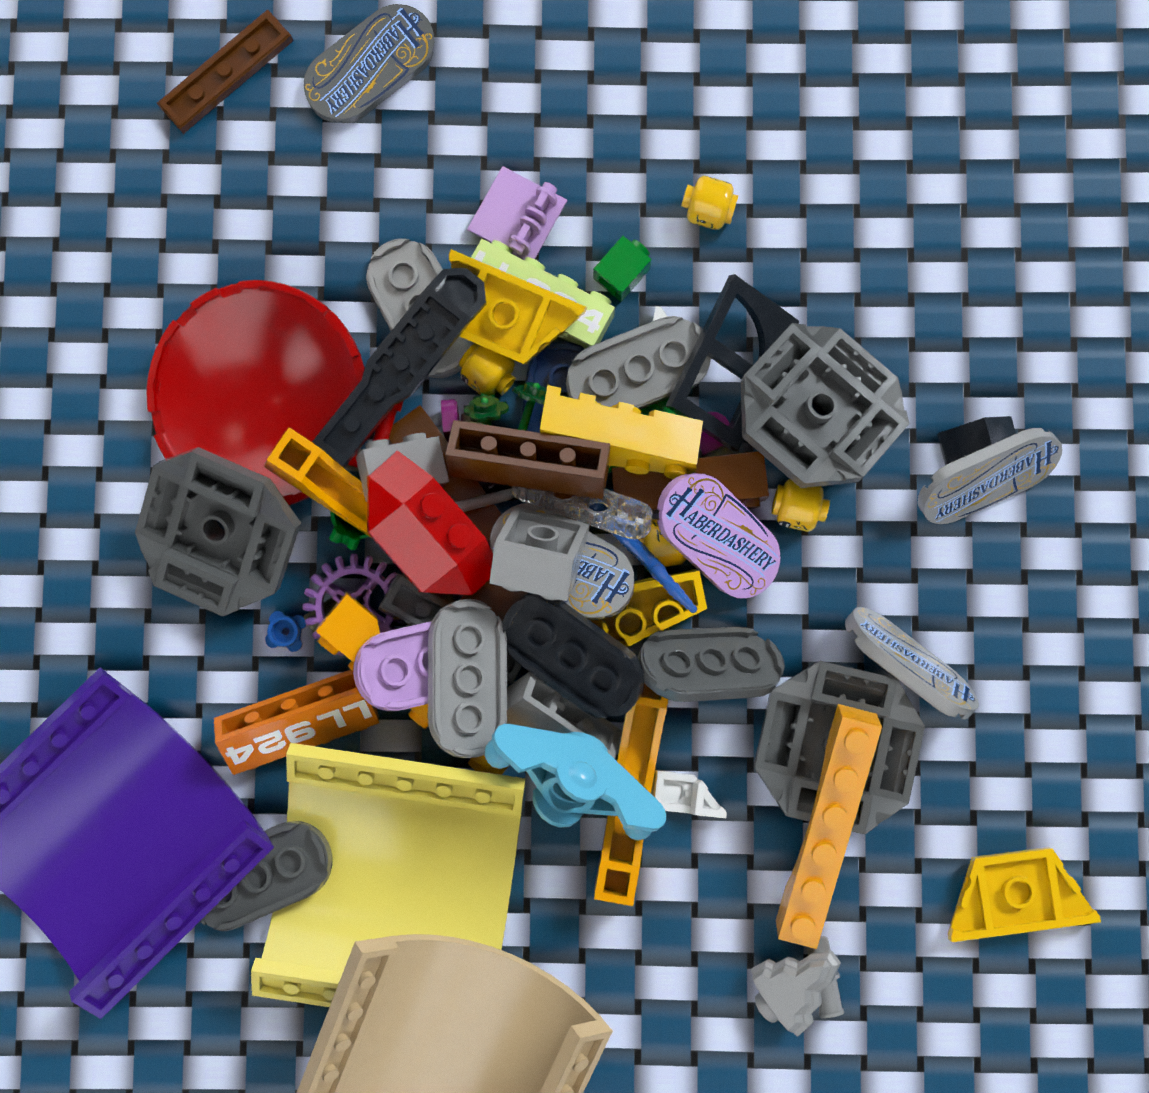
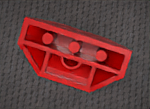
M398 450L367 476V533L419 592L473 595L490 579L493 552L486 537L433 476Z

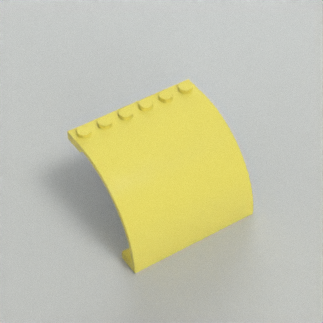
M290 743L286 754L287 782H289L287 822H305L322 832L331 848L332 869L328 880L318 892L272 913L262 958H255L251 969L252 996L330 1007L355 941L398 935L429 934L470 940L502 950L526 778Z

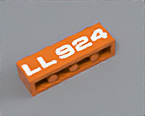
M348 670L215 717V744L231 773L236 775L286 757L290 743L309 746L326 744L339 737L365 730L380 722L377 708L369 704L361 696L354 681L353 671Z

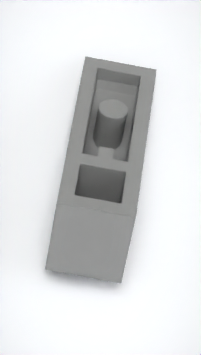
M530 671L507 687V724L559 733H586L603 742L608 749V753L615 759L622 730L605 718L587 714Z

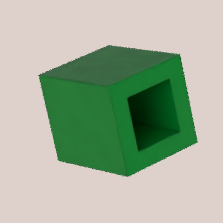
M623 235L593 268V279L622 302L649 272L652 260L648 257L650 252L639 241L633 239L631 242Z

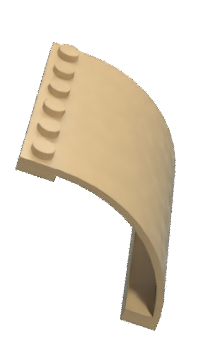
M429 934L398 935L355 941L297 1093H583L613 1030L583 998L554 976L532 963L492 946L455 937Z

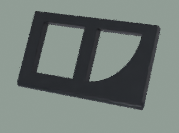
M736 274L728 276L666 407L680 416L703 421V432L731 451L738 452L744 440L742 438L741 400L727 426L688 400L687 396L707 356L740 379L753 366L715 339L735 298L744 306L754 322L759 341L758 359L792 323L799 324V320Z

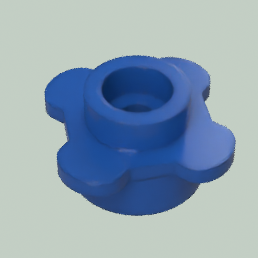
M281 611L273 612L269 617L268 635L265 637L267 646L270 648L286 647L290 652L300 650L303 645L300 639L302 629L306 627L304 617L301 615H295L294 617L285 616ZM284 628L289 629L288 635L283 634Z

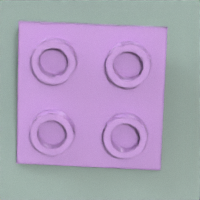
M502 166L467 230L491 243L493 240L504 243L512 249V254L523 260L526 257L535 259L563 210L567 199L555 194L557 188L552 184L544 182L543 186H540Z

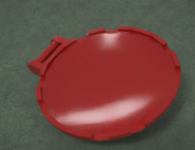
M264 280L239 281L236 284L219 289L214 288L190 303L191 306L177 320H173L169 324L155 349L150 364L146 392L147 410L152 415L156 431L154 438L165 459L199 447L270 478L288 505L298 503L309 498V496L264 467L265 462L288 428H291L310 442L315 439L362 380L365 368L361 354L350 332L338 316L321 301L300 289ZM404 401L395 405L375 430L372 441L388 439L389 441L397 411L401 412ZM357 453L348 465L358 468L356 461Z

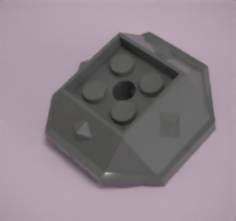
M792 323L741 379L742 438L800 488L859 482L910 424L907 411L904 410L903 396L898 377L840 328L806 326V324ZM812 404L820 406L824 410L825 416L817 414L813 410Z
M197 447L161 460L153 465L135 534L142 554L150 567L148 571L153 586L218 615L225 616L237 611L241 607L269 597L280 589L301 522L270 478ZM217 521L224 526V529L218 525Z
M818 661L770 691L753 767L786 816L810 821L821 777L827 740L838 704L876 713L882 725L852 832L865 835L878 826L879 823L909 804L925 725L897 678Z

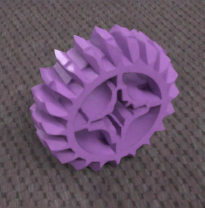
M351 554L350 566H345L342 556H338L335 558L337 570L334 571L328 563L322 565V570L327 577L324 579L317 574L311 577V580L320 587L318 590L314 588L305 589V595L315 598V602L303 604V610H315V616L305 620L307 626L315 623L320 624L325 618L323 608L325 593L332 596L333 600L338 603L342 598L341 596H344L346 592L356 598L365 589L368 591L363 597L365 602L362 605L366 606L369 611L377 616L380 633L397 629L391 625L392 621L401 623L388 615L385 618L382 617L371 607L369 602V596L377 584L381 586L386 594L390 583H392L397 575L396 572L391 573L387 578L381 575L387 567L385 562H381L377 570L370 568L373 562V557L370 555L366 557L364 566L358 565L357 554ZM348 574H360L368 577L363 585L355 591L345 590L332 583L336 579ZM316 631L312 634L314 639L320 638ZM340 651L337 653L340 656L344 655Z

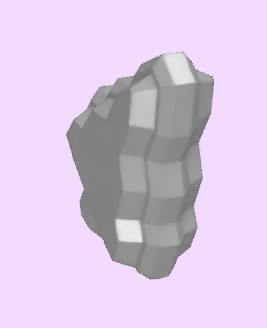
M834 952L811 953L801 961L786 957L776 963L767 959L751 968L753 982L759 991L755 996V1003L762 1016L772 1023L779 1020L788 1031L793 1032L796 1036L804 1032L814 1022L812 1013L822 1004L821 991L833 982L841 964Z

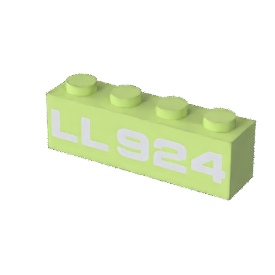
M481 238L471 258L587 307L585 314L560 334L559 338L581 345L585 349L601 342L614 318L615 307L610 305L611 300L596 291L588 294L577 288L578 283L566 275L559 274L555 277L544 271L545 266L533 258L526 257L523 260L511 254L512 249L500 241L493 240L490 243Z

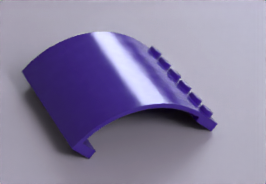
M101 667L0 764V891L10 898L41 929L76 975L79 982L69 991L71 1002L99 1019H102L274 848L267 834L247 806L206 759L158 713Z

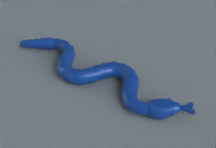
M582 497L585 505L603 519L606 529L616 537V540L623 544L627 551H630L641 562V565H644V568H647V571L663 585L667 593L691 613H695L697 611L696 605L685 594V591L681 589V586L669 575L666 567L625 527L618 517L604 506L600 499Z

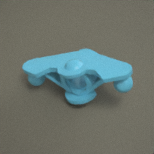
M502 724L494 731L492 740L485 747L484 756L492 767L502 769L511 765L518 773L524 771L528 773L536 785L532 798L535 810L550 825L560 828L570 827L579 821L582 814L618 816L626 835L631 839L639 841L646 839L652 832L659 830L666 822V812L662 804L608 753V749L603 742L594 736L582 732L559 733L514 724Z

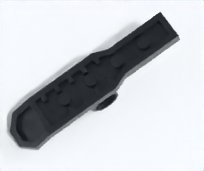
M467 268L443 269L425 288L367 360L360 383L312 442L345 468L393 407L411 397L418 390L429 373L470 322L487 305L484 282Z

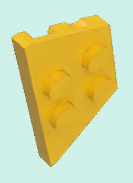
M450 250L449 262H451V268H467L484 282L487 303L459 337L526 365L584 315L587 310L586 306L457 251Z
M1044 847L971 857L947 935L949 941L958 942L1100 923L1101 919L1097 911L1092 909L1080 892L1081 888L1074 878L1068 875L1062 861L1053 848Z

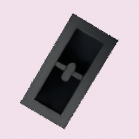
M1012 416L984 417L939 432L937 436L944 463L947 465L1016 434Z

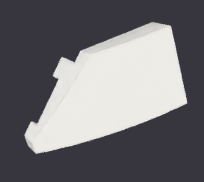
M655 770L651 794L662 804L665 811L726 818L727 812L723 807L719 806L707 790L708 787L705 783L697 779L695 775Z

